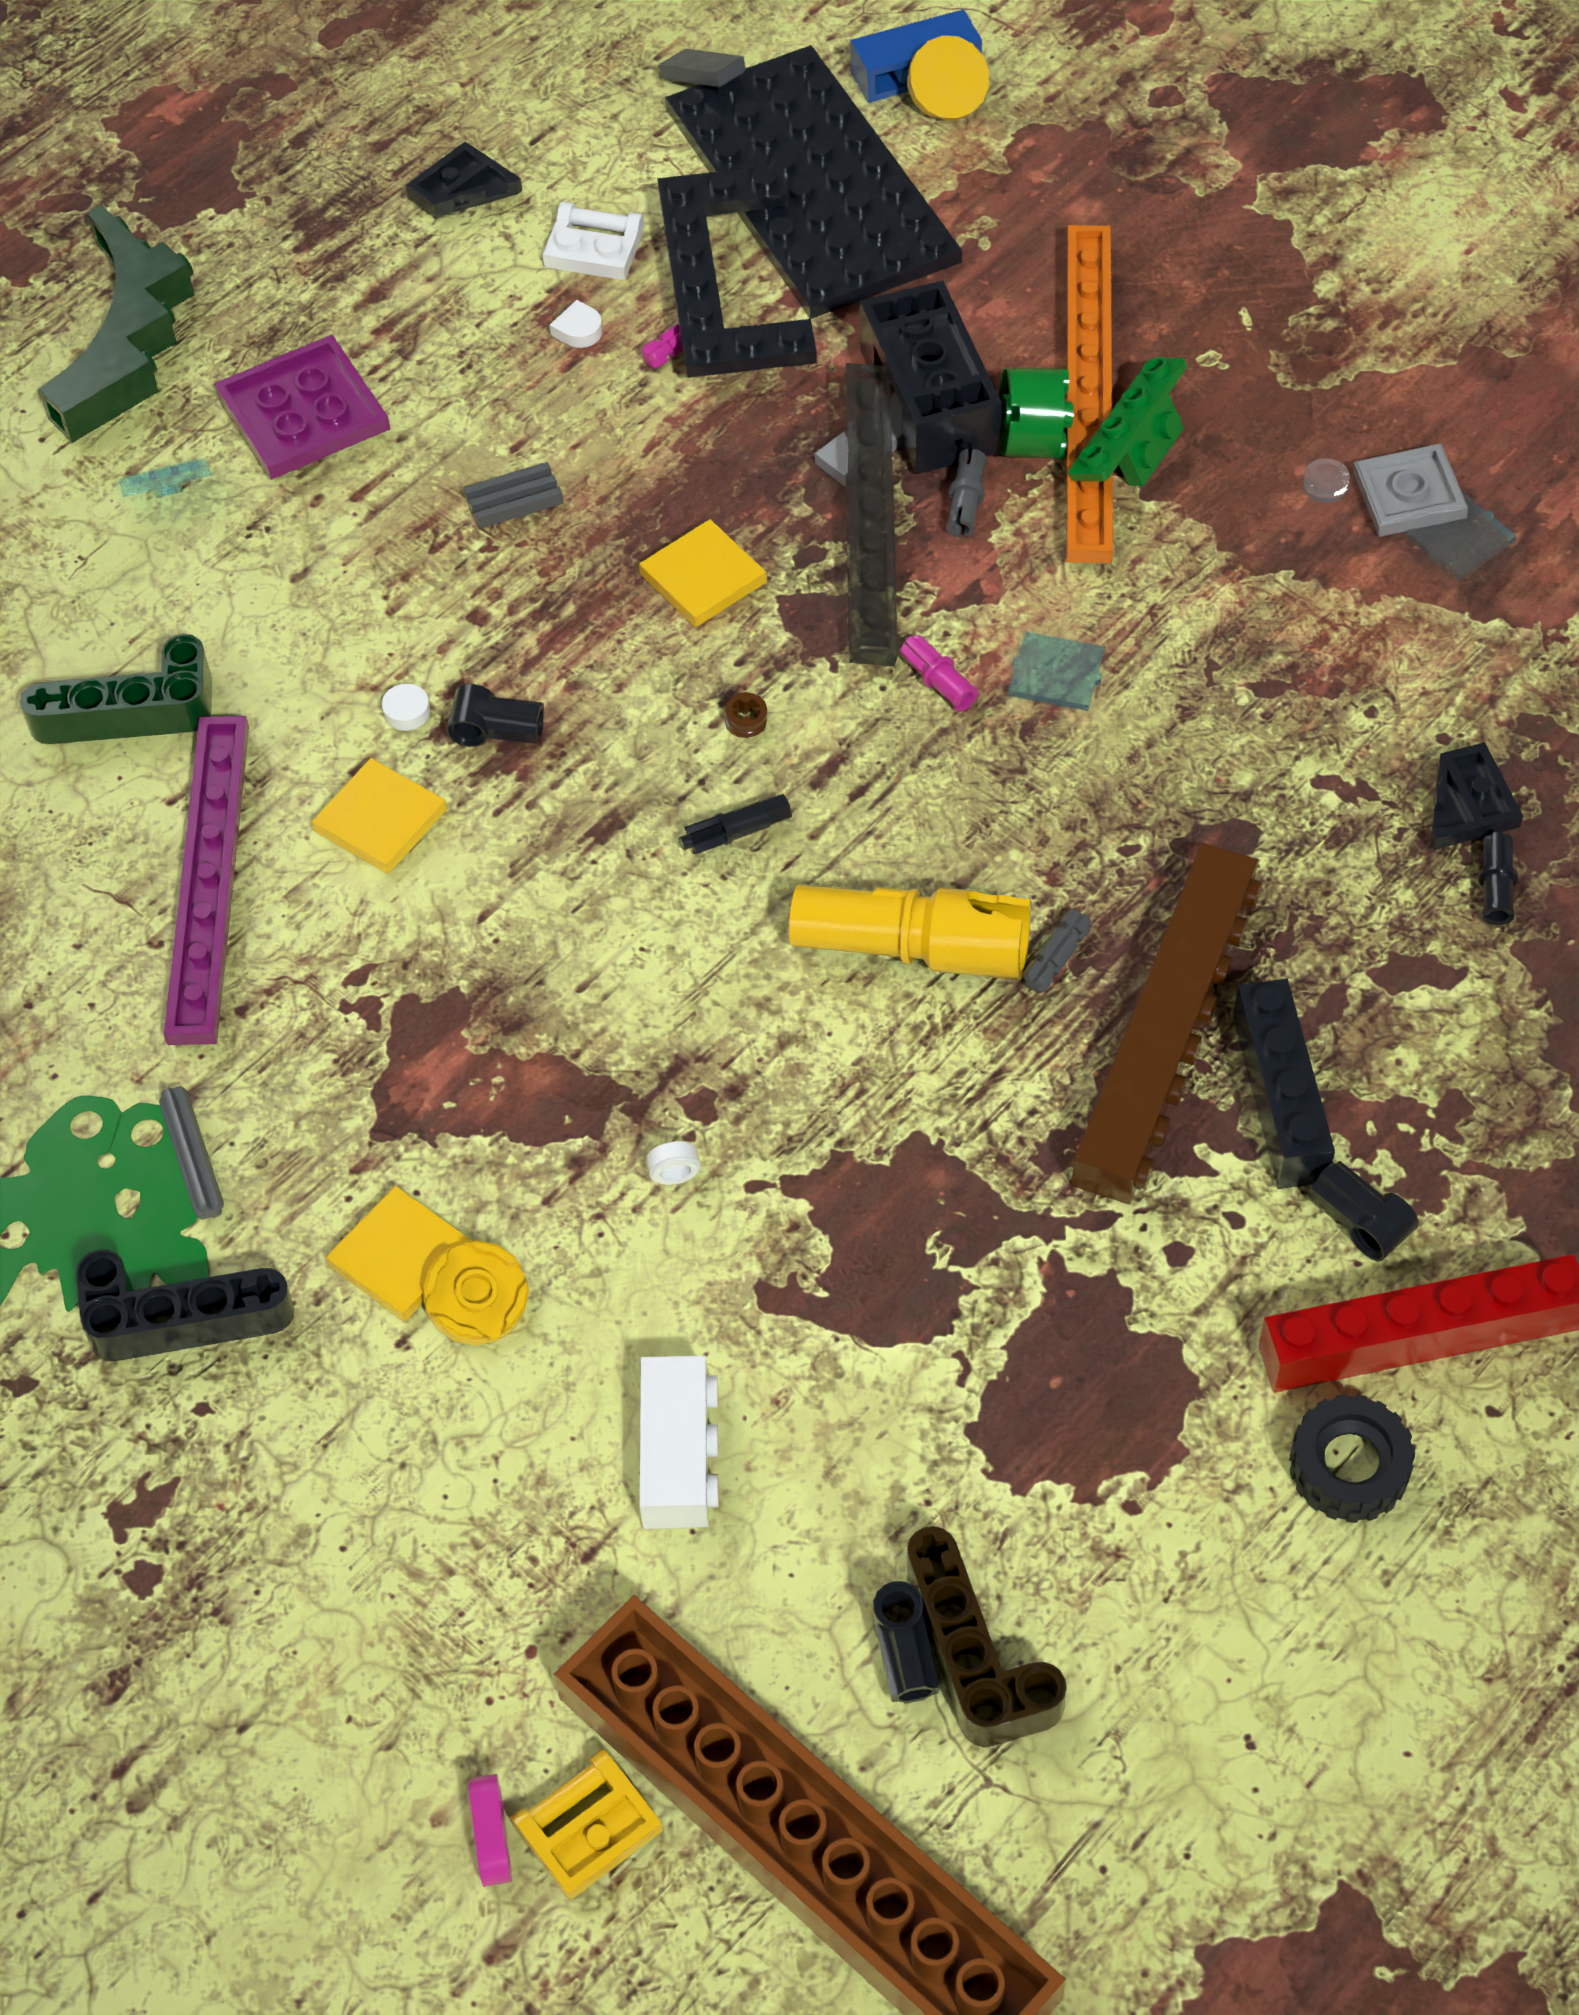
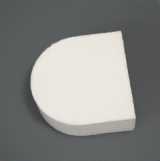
M576 300L550 324L551 336L571 347L584 348L591 346L602 336L601 316L595 309Z

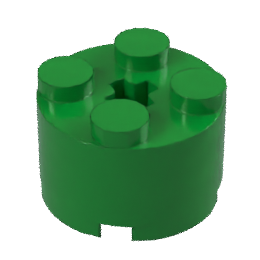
M1013 367L1002 370L998 389V396L1002 402L1001 456H1010L1011 458H1065L1067 441L1066 433L1063 432V429L1072 427L1074 410L1073 402L1065 401V395L1068 394L1069 389L1068 368Z

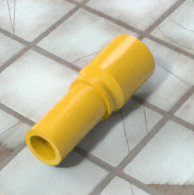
M798 884L793 893L790 909V944L795 947L901 957L902 963L911 965L914 959H921L925 961L931 971L1021 980L1028 954L1031 900L940 887L930 897L920 896L918 889L900 890L877 887L873 891Z

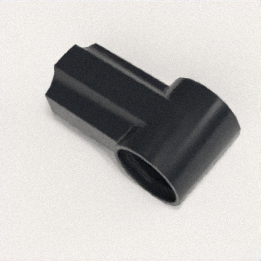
M465 684L456 690L446 733L453 742L467 747L481 746L487 741V738L537 744L541 741L543 734L544 703L498 698L483 686Z
M1341 1161L1337 1163L1332 1162L1310 1187L1309 1197L1348 1228L1349 1236L1354 1245L1371 1260L1383 1261L1419 1226V1219L1415 1211L1403 1198L1393 1193L1380 1194Z
M904 1581L887 1583L877 1591L873 1600V1629L878 1637L891 1702L907 1704L922 1701L938 1694L940 1691L923 1616V1599L920 1592L909 1583ZM901 1605L911 1611L913 1616L906 1622L894 1623L889 1621L883 1612L891 1606Z

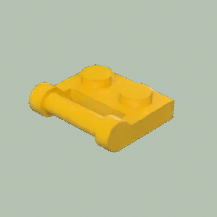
M601 1749L588 1759L590 1765L530 1810L527 1811L523 1807L509 1817L512 1826L520 1838L530 1847L569 1901L663 1831L662 1822L604 1749ZM602 1784L611 1790V1792L549 1838L542 1831L544 1827Z

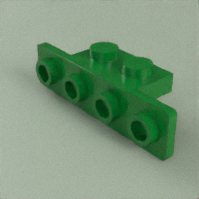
M1156 357L1149 359L1143 365L1142 370L1123 393L1121 399L1102 422L1098 431L1068 471L1072 481H1106L1119 464L1129 486H1144L1184 429L1181 418L1169 395L1188 367L1184 358Z

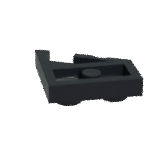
M466 141L405 185L407 198L435 217L517 195L523 191L520 177Z
M1485 742L1440 754L1437 766L1431 836L1433 850L1492 835L1493 831L1504 832L1521 826L1523 814Z

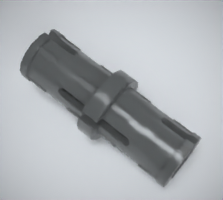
M964 449L959 453L956 479L949 487L948 496H950L951 507L946 530L949 534L961 538L963 524L966 525L965 538L974 534L977 509L984 500L985 491H983L982 480L987 457L982 451L972 449L970 463L967 462L968 449Z

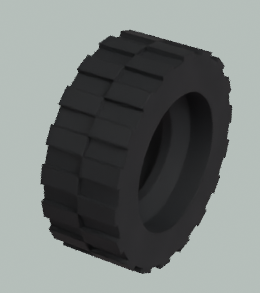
M1346 1394L1337 1395L1335 1399L1329 1401L1324 1399L1318 1402L1315 1409H1309L1303 1416L1301 1425L1298 1424L1290 1452L1289 1461H1292L1290 1475L1291 1479H1294L1297 1484L1296 1490L1301 1497L1304 1496L1309 1501L1308 1505L1315 1511L1320 1510L1327 1514L1326 1517L1334 1520L1340 1518L1350 1523H1357L1358 1520L1367 1519V1521L1377 1519L1378 1515L1383 1512L1387 1514L1394 1508L1396 1501L1402 1499L1414 1467L1415 1446L1411 1444L1412 1435L1409 1428L1404 1427L1402 1418L1396 1412L1392 1413L1387 1409L1386 1404L1378 1400L1377 1402L1368 1400L1367 1396L1357 1395L1356 1397H1347ZM1351 1434L1368 1440L1378 1453L1379 1466L1377 1471L1370 1478L1361 1482H1348L1336 1477L1329 1470L1325 1461V1449L1336 1437Z

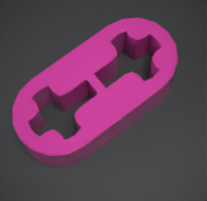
M498 1774L469 1778L472 1820L482 1886L487 1887L512 1882V1870Z

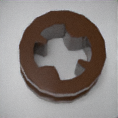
M749 692L738 693L732 696L726 703L725 725L732 735L740 738H750L761 733L766 727L767 705L760 696ZM750 711L754 712V719L749 716L742 719L738 718V712L744 715Z

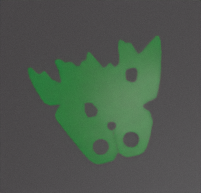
M89 1095L75 1097L59 1108L29 1139L26 1145L24 1161L30 1168V1173L22 1176L0 1178V1236L9 1224L17 1221L23 1222L30 1232L21 1247L16 1249L0 1247V1306L7 1297L22 1268L30 1263H36L39 1274H44L53 1269L58 1270L66 1311H71L79 1302L76 1276L77 1266L84 1256L98 1249L113 1251L122 1259L133 1290L149 1288L154 1273L166 1285L209 1277L205 1246L198 1239L185 1237L180 1234L181 1231L194 1224L198 1217L195 1215L160 1105L138 1103L121 1112L114 1100ZM87 1111L97 1113L103 1121L99 1133L88 1139H81L72 1134L70 1126L74 1117ZM143 1120H155L163 1128V1136L160 1141L150 1147L138 1146L131 1138L132 1129ZM106 1153L114 1155L115 1163L113 1166L105 1169L99 1167L98 1159L101 1155ZM123 1189L140 1192V1205L130 1219L118 1214L115 1196ZM114 1278L101 1280L96 1286L108 1285Z

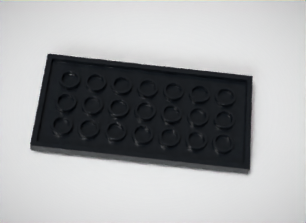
M812 45L748 67L744 73L721 87L697 85L665 97L667 112L708 172L783 164L789 207L737 212V214L809 319L962 263V249Z

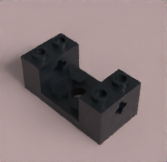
M944 280L860 301V351L873 380L889 378L902 405V445L915 474L958 464V455L964 449L969 451L968 461H971L972 449L980 450L986 456L1000 453L1002 402Z

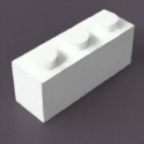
M706 1355L641 1357L640 1512L643 1529L709 1527V1507H719L718 1474H708V1457L719 1456L718 1424H708V1408H718V1376L708 1375Z

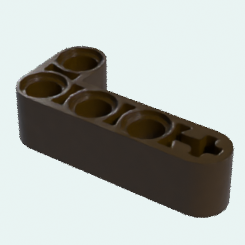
M936 1526L924 1527L916 1531L910 1538L907 1547L908 1579L910 1584L920 1592L923 1599V1616L927 1634L959 1726L965 1738L974 1745L992 1747L1048 1730L1057 1725L1064 1712L1067 1691L1066 1679L1062 1672L1053 1664L1046 1662H1033L1002 1671L959 1548L952 1534ZM932 1556L936 1563H941V1578L935 1580L932 1563L929 1558L925 1557ZM952 1603L962 1608L963 1612L956 1617H945L939 1614L936 1609L943 1604ZM969 1653L978 1657L982 1663L975 1668L966 1669L957 1665L954 1659L961 1654ZM1040 1688L1050 1692L1054 1699L1047 1704H1036L1030 1701L1026 1694L1033 1689ZM980 1705H990L996 1708L1000 1715L994 1720L983 1721L975 1717L972 1710Z

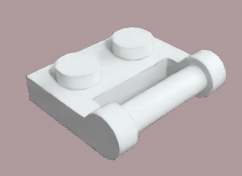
M562 201L558 208L556 223L543 253L544 267L626 280L643 235L645 225L644 214L630 212L626 216L576 208L575 203ZM579 225L623 232L624 236L574 229L573 226Z

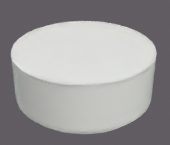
M397 685L388 690L382 699L384 718L394 729L402 731L414 730L422 726L430 716L427 693L417 685Z
M675 1141L657 1146L647 1155L650 1177L660 1184L673 1185L683 1183L693 1178L700 1170L697 1148L688 1142Z

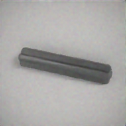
M182 1086L168 1087L162 1091L159 1103L195 1215L202 1220L210 1217L216 1218L222 1214L224 1201L188 1091Z

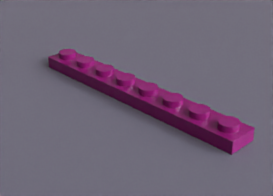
M246 716L199 717L164 1037L167 1045L217 1044L249 735V724Z

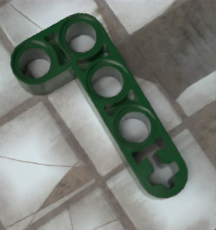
M181 634L172 637L164 644L161 672L37 683L28 687L22 693L20 704L31 736L42 744L188 733L198 731L199 717H211L212 676L202 642L193 635Z

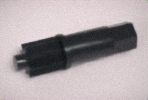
M780 794L723 814L721 812L716 813L714 817L684 827L686 835L679 837V844L683 851L691 848L693 855L723 844L727 846L733 840L790 819L792 817L790 804L785 795Z

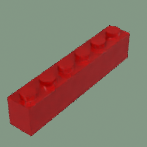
M1571 1254L1264 1317L1258 1347L1273 1393L1578 1331L1579 1265L1575 1255Z

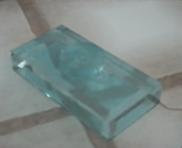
M200 458L123 477L119 483L123 497L155 490L156 497L158 498L182 492L181 483L211 476L207 460Z

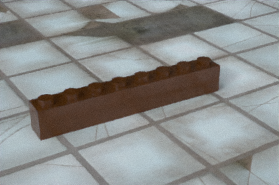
M1201 843L1075 1156L1071 1186L1128 1205L1131 1204L1137 1187L1147 1188L1155 1160L1149 1158L1153 1145L1162 1147L1165 1142L1171 1118L1165 1116L1169 1104L1178 1106L1187 1081V1077L1181 1075L1185 1063L1195 1064L1202 1043V1036L1196 1034L1201 1023L1209 1026L1213 1018L1218 997L1213 996L1212 993L1216 984L1225 986L1233 962V958L1227 956L1231 945L1240 947L1248 923V919L1242 917L1245 908L1254 909L1257 904L1263 881L1255 879L1258 859Z

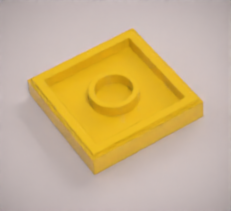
M711 519L639 563L640 575L695 628L767 583L766 571Z
M370 758L311 822L314 832L389 875L447 811L446 800Z
M395 1185L326 1256V1261L330 1268L400 1320L406 1322L424 1303L423 1290L427 1272L438 1255L450 1247L452 1249L472 1240Z

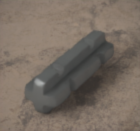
M1072 909L1065 914L1060 921L1062 926L1054 929L1036 954L1038 959L1032 960L1023 972V983L1027 988H1031L1037 993L1045 992L1054 980L1052 976L1057 975L1077 949L1076 942H1081L1090 931L1089 924L1091 920L1086 914H1081L1076 909Z

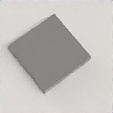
M1441 443L1354 462L1353 473L1378 537L1467 518L1468 506Z

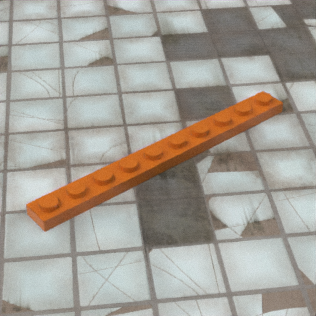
M1068 225L1067 368L1069 370V389L1067 401L1073 402L1074 410L1072 427L1067 428L1066 562L1112 563L1113 473L1106 481H1072L1068 473L1082 450L1085 449L1100 428L1102 422L1112 411L1111 226Z

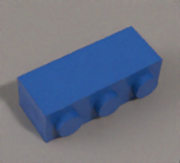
M958 10L850 40L851 74L866 101L870 103L909 92L907 76L909 75L911 60L914 54L926 42L940 36H958L973 43L982 53V38L965 10Z

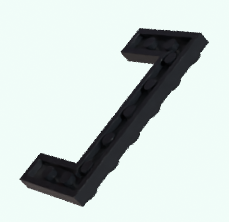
M783 164L657 178L687 378L817 363V350L811 319L724 329L706 216L789 207Z

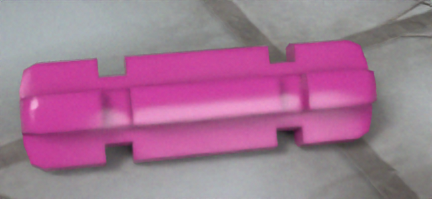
M679 322L658 336L659 341L653 339L642 347V359L652 369H657L669 360L667 358L668 355L670 358H673L683 351Z

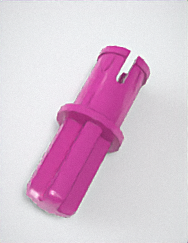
M920 635L909 636L905 640V643L900 648V653L923 676V683L928 688L934 687L959 712L966 710L975 702L979 694L978 689L954 668V661L950 657H942Z

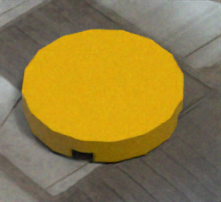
M940 36L926 42L914 54L911 60L909 75L907 76V87L913 102L924 114L932 118L944 119V121H956L969 116L984 101L989 89V69L984 56L973 43L958 36Z
M475 1240L464 1242L463 1245L452 1249L450 1247L440 1253L428 1269L423 1290L426 1314L436 1329L454 1342L473 1346L495 1343L513 1332L524 1316L529 1287L525 1274L521 1270L522 1266L513 1254L497 1244Z

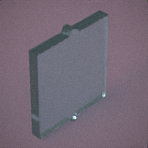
M1464 493L1462 494L1468 506L1466 519L1412 528L1406 531L1405 536L1428 555L1427 560L1429 562H1436L1458 581L1516 541L1517 537L1494 518L1493 511H1485Z
M1026 632L1019 656L1013 658L1012 667L1015 670L1008 696L1088 711L1095 685L1101 684L1102 675L1099 671L1105 647Z

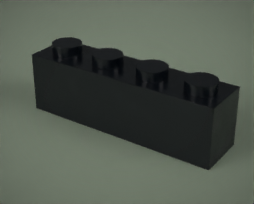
M1288 978L1238 985L1233 1021L1277 1189L1313 1185L1320 1173L1333 1162L1335 1148Z

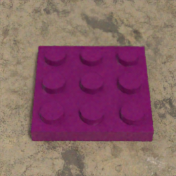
M333 334L214 383L218 398L271 480L390 430L387 414Z

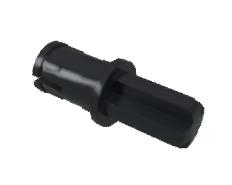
M1498 830L1493 831L1492 835L1485 836L1483 840V869L1479 872L1478 881L1483 886V920L1492 925H1504L1514 920L1513 887L1518 882V873L1513 869V839L1511 835L1503 834L1502 831Z

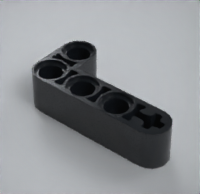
M108 1249L92 1251L84 1256L77 1266L76 1276L80 1321L93 1353L105 1361H121L274 1334L283 1331L294 1318L295 1308L286 1279L279 1271L272 1268H259L133 1290L122 1259L113 1251ZM114 1278L108 1285L96 1286L101 1280ZM244 1303L245 1307L239 1308L238 1304ZM212 1307H225L219 1313L213 1315L205 1314ZM172 1315L164 1323L153 1324V1321L160 1316ZM119 1324V1326L111 1332L100 1333V1331L108 1325Z

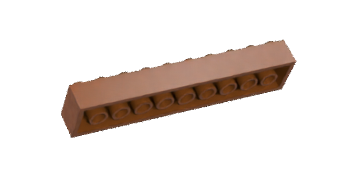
M635 1595L617 1610L554 1673L559 1699L903 2015H1050L1063 2000L1066 1984L1065 1977Z

